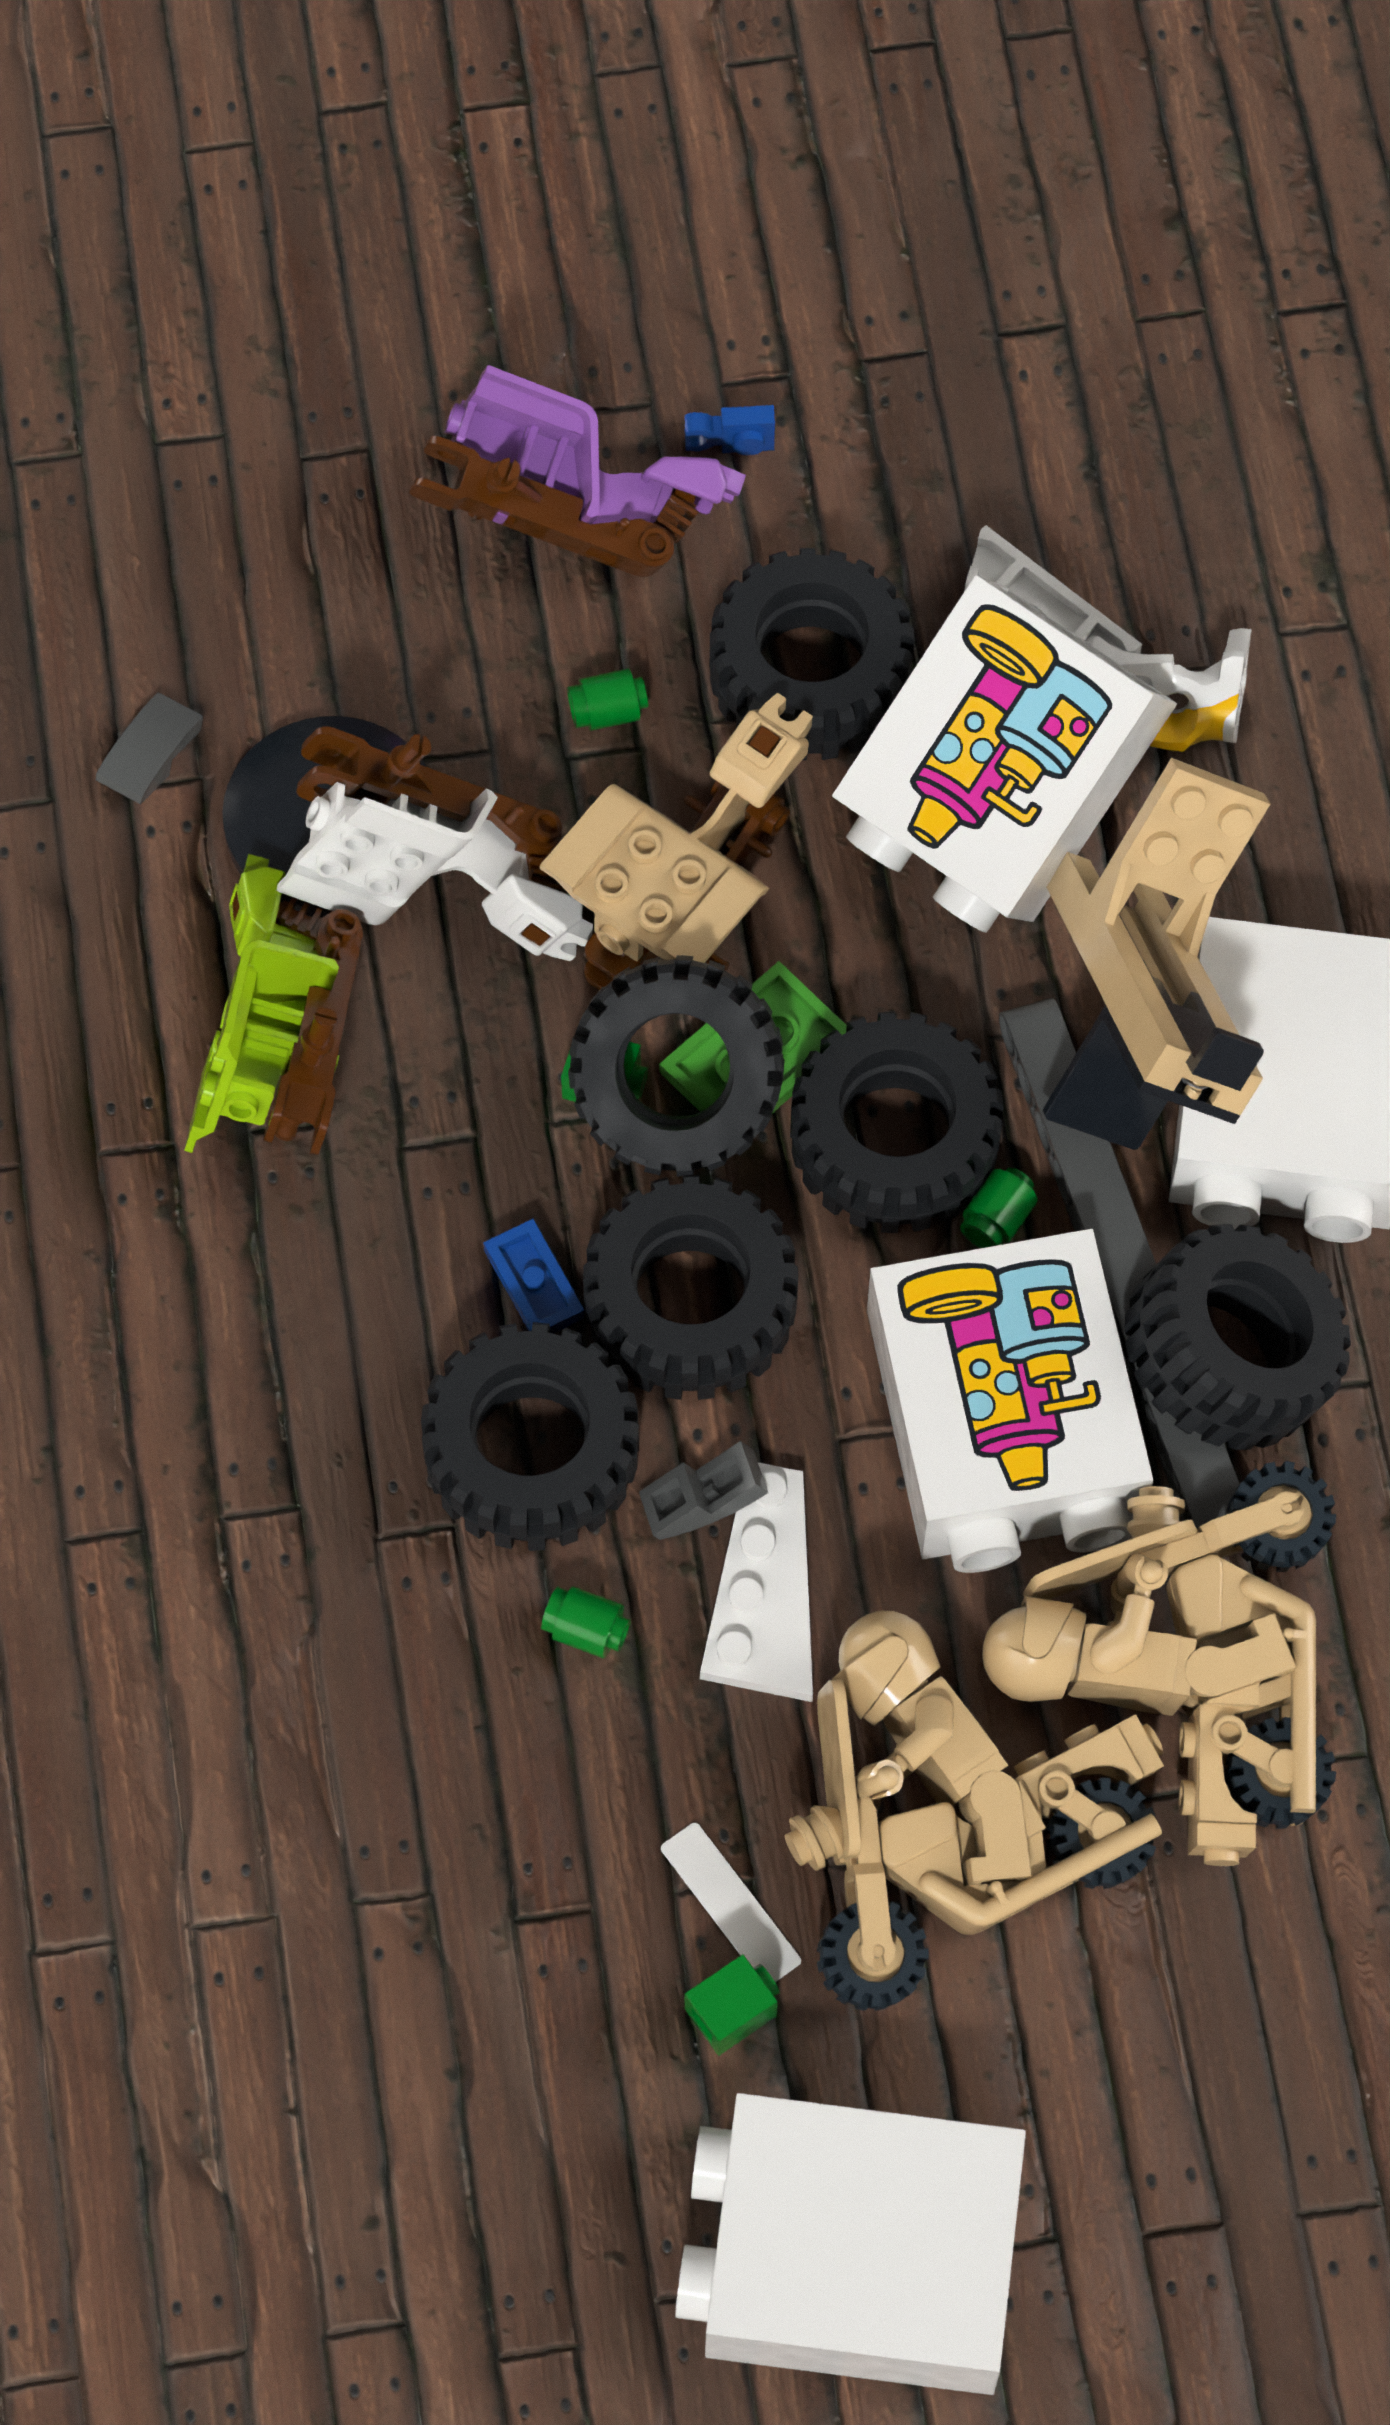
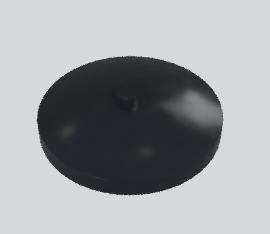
M320 716L300 720L279 728L259 741L247 752L233 772L223 803V826L226 844L240 874L244 872L247 856L251 854L269 859L268 867L282 870L287 875L296 855L309 843L311 829L306 827V816L312 802L299 797L296 790L298 782L310 769L315 766H323L305 759L301 754L303 742L317 728H336L363 738L371 747L388 753L396 746L405 745L407 742L380 725L363 719L345 716ZM421 759L420 765L427 767L424 761ZM329 784L317 785L323 789H330L332 787ZM282 893L280 902H290L292 897ZM297 899L294 910L300 912L305 901ZM309 903L307 916L312 917L317 908L322 909L321 918L332 911Z

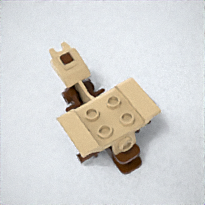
M779 693L770 698L761 709L750 710L718 753L710 770V776L716 780L710 792V795L713 797L710 804L707 806L692 795H686L684 798V803L701 815L692 832H689L620 786L611 784L540 864V869L557 880L572 898L595 913V934L585 945V957L588 962L584 967V977L589 984L600 990L602 987L607 986L614 979L615 975L626 968H636L642 965L644 960L656 957L670 960L675 959L677 955L693 956L694 961L709 964V961L712 960L724 965L725 971L728 970L730 963L716 955L714 951L757 900L769 890L768 886L739 864L751 850L765 858L772 856V850L760 842V840L766 833L772 837L775 836L782 829L790 815V809L784 806V799L775 792L808 753L809 742L805 737L812 727L813 716L804 710L793 721L782 720L779 716L783 714L786 708V698ZM734 832L739 835L735 842L729 839ZM729 839L725 844V848L729 850L725 856L719 852V849Z

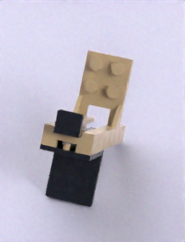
M1171 758L1101 877L1098 876L1091 860L1068 851L1048 883L1047 889L1106 1005L1045 1104L1043 1113L1047 1120L1132 1150H1137L1168 1101L1235 1124L1263 1080L1256 1065L1264 1054V1050L1259 1042L1239 1035L1197 956L1215 895L1270 806V802L1264 793ZM1133 891L1139 900L1134 909L1124 906ZM1163 892L1179 898L1173 909H1171Z

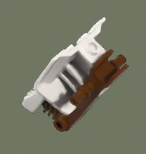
M319 727L303 742L301 748L302 756L307 760L323 765L310 769L297 784V795L312 802L306 816V827L311 829L309 843L296 855L287 875L277 884L276 891L331 911L346 909L353 912L364 923L380 925L386 922L405 904L410 896L431 876L458 870L472 876L478 884L490 892L482 901V907L491 925L532 954L539 956L544 953L555 958L572 961L576 957L577 944L585 947L592 937L593 924L582 919L583 905L572 898L570 894L562 892L563 887L560 884H555L557 880L540 869V864L552 852V849L560 842L562 837V823L554 812L536 808L487 788L479 787L420 765V760L427 756L432 749L429 739L424 735L420 739V734H414L405 745L396 746L389 753L371 747L363 738L333 727ZM329 784L332 787L330 789H323L317 785Z

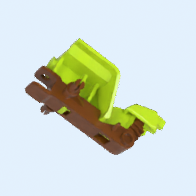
M251 854L247 856L244 872L241 874L239 883L235 884L229 903L234 939L240 960L233 978L230 995L227 997L219 1027L222 1030H216L202 1071L184 1151L192 1153L197 1140L214 1132L220 1115L239 1122L263 1125L269 1112L263 1141L272 1143L274 1136L283 1141H291L297 1135L299 1124L303 1122L310 1123L314 1126L310 1154L318 1155L329 1126L336 1094L332 1080L340 1056L338 1052L361 947L363 928L359 918L353 912L346 909L334 910L321 918L322 909L317 908L311 918L307 916L309 903L305 902L300 912L294 910L297 898L292 897L290 902H280L282 893L276 891L277 884L286 876L285 872L268 867L269 859ZM280 1075H281L282 1077H281V1080H280V1082H279V1085H278V1088H277V1091H276V1094H275V1089H276V1087H277V1084H278V1081H279V1078H280Z

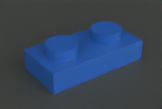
M534 1219L483 1242L485 1254L528 1331H532L533 1322L549 1323L550 1333L554 1334L585 1319L583 1306Z

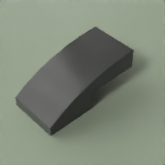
M157 692L117 740L98 769L95 780L142 804L170 775L172 760L201 731L203 716Z
M739 1441L698 1470H694L682 1462L639 1491L652 1534L657 1539L662 1540L696 1530L727 1517L768 1494V1490L754 1450L742 1441Z

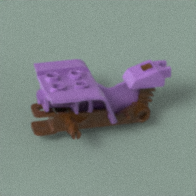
M487 365L480 376L477 386L466 401L462 400L460 404L455 402L451 410L444 433L452 435V439L448 440L439 436H431L424 447V452L427 455L459 468L460 473L455 488L452 489L425 478H416L411 485L409 493L415 498L446 510L461 509L466 511L471 518L476 515V520L485 518L632 575L648 577L658 572L670 560L674 553V543L677 544L684 537V532L690 527L691 521L698 512L705 515L709 514L714 503L718 504L724 501L731 504L734 496L738 497L740 495L746 475L721 465L717 459L669 456L660 458L643 473H620L615 475L605 473L599 469L598 418L590 405L584 401Z

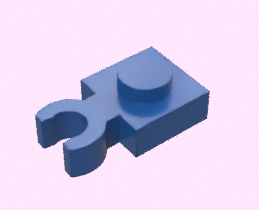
M774 405L721 408V416H711L701 412L684 415L685 449L687 451H702L718 445H722V453L736 452L740 455H755L762 451L774 450Z

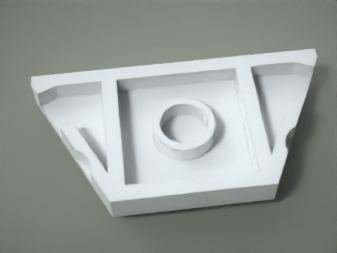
M987 525L980 530L978 545L972 566H970L965 590L974 576L978 575L1004 586L1091 646L1094 637L1100 636L1110 645L1123 651L1141 654L1142 644Z

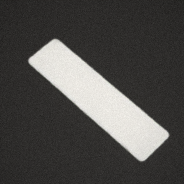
M691 1823L661 1845L662 1853L740 1956L744 1954L753 1968L762 1964L774 1981L777 1982L801 1964L800 1956L698 1823Z

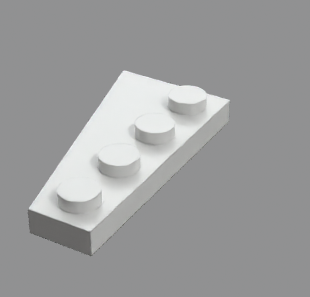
M758 1462L768 1494L740 1509L735 1514L701 1665L700 1679L813 1702L803 1471Z

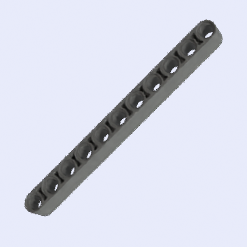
M1052 997L1000 1012L999 1024L1008 1055L1075 1232L1093 1229L1127 1373L1170 1488L1174 1491L1173 1497L1180 1498L1185 1502V1512L1180 1514L1182 1521L1193 1520L1196 1529H1198L1201 1525L1213 1519L1229 1514L1230 1510H1226L1229 1500L1240 1484L1225 1444L1219 1447L1201 1441V1434L1195 1431L1187 1434L1176 1427L1174 1424L1177 1420L1167 1411L1161 1414L1151 1403L1154 1397L1149 1389L1145 1388L1142 1390L1135 1378L1134 1372L1138 1367L1136 1362H1129L1125 1344L1131 1337V1335L1125 1334V1313L1130 1309L1129 1299L1134 1289L1143 1281V1277L1156 1265L1111 1143L1049 1121L1043 1113L1045 1104L1076 1055L1057 1002Z

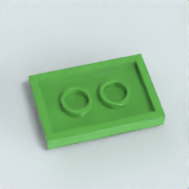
M780 961L752 983L751 989L759 999L764 998L772 1010V1019L775 1026L779 1027L783 1041L784 1076L779 1099L773 1113L792 1097L795 1080L801 1077L802 1063L810 1051H818L820 1053L822 1038L832 1030H838L843 1035L847 1029V1025ZM706 1023L659 1063V1073L701 1112L712 1105L726 1087L730 1073L728 1051L719 1034Z

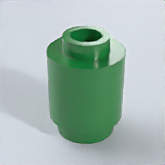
M629 668L579 678V684L567 687L569 707L576 729L588 726L590 731L640 721V710L648 708V698L642 676L633 678Z
M1006 1168V1170L993 1169L963 1211L964 1221L960 1225L962 1234L979 1248L1009 1244L1038 1202L1037 1195L1033 1191L1034 1183L1032 1180L1014 1168Z
M557 1586L546 1606L541 1629L552 1633V1639L605 1659L611 1649L617 1652L621 1650L626 1640L631 1620L623 1617V1604L572 1586L569 1590Z

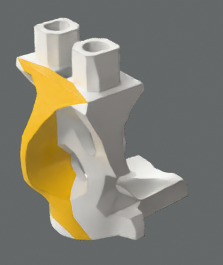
M1239 628L1230 630L1221 661L1201 672L1189 671L1179 664L1174 665L1173 654L1129 653L1110 645L1100 636L1094 637L1092 644L1094 648L1165 696L1179 693L1189 699L1185 707L1172 711L1151 743V747L1184 752L1190 746L1201 741L1218 740L1236 743L1247 679L1252 629Z

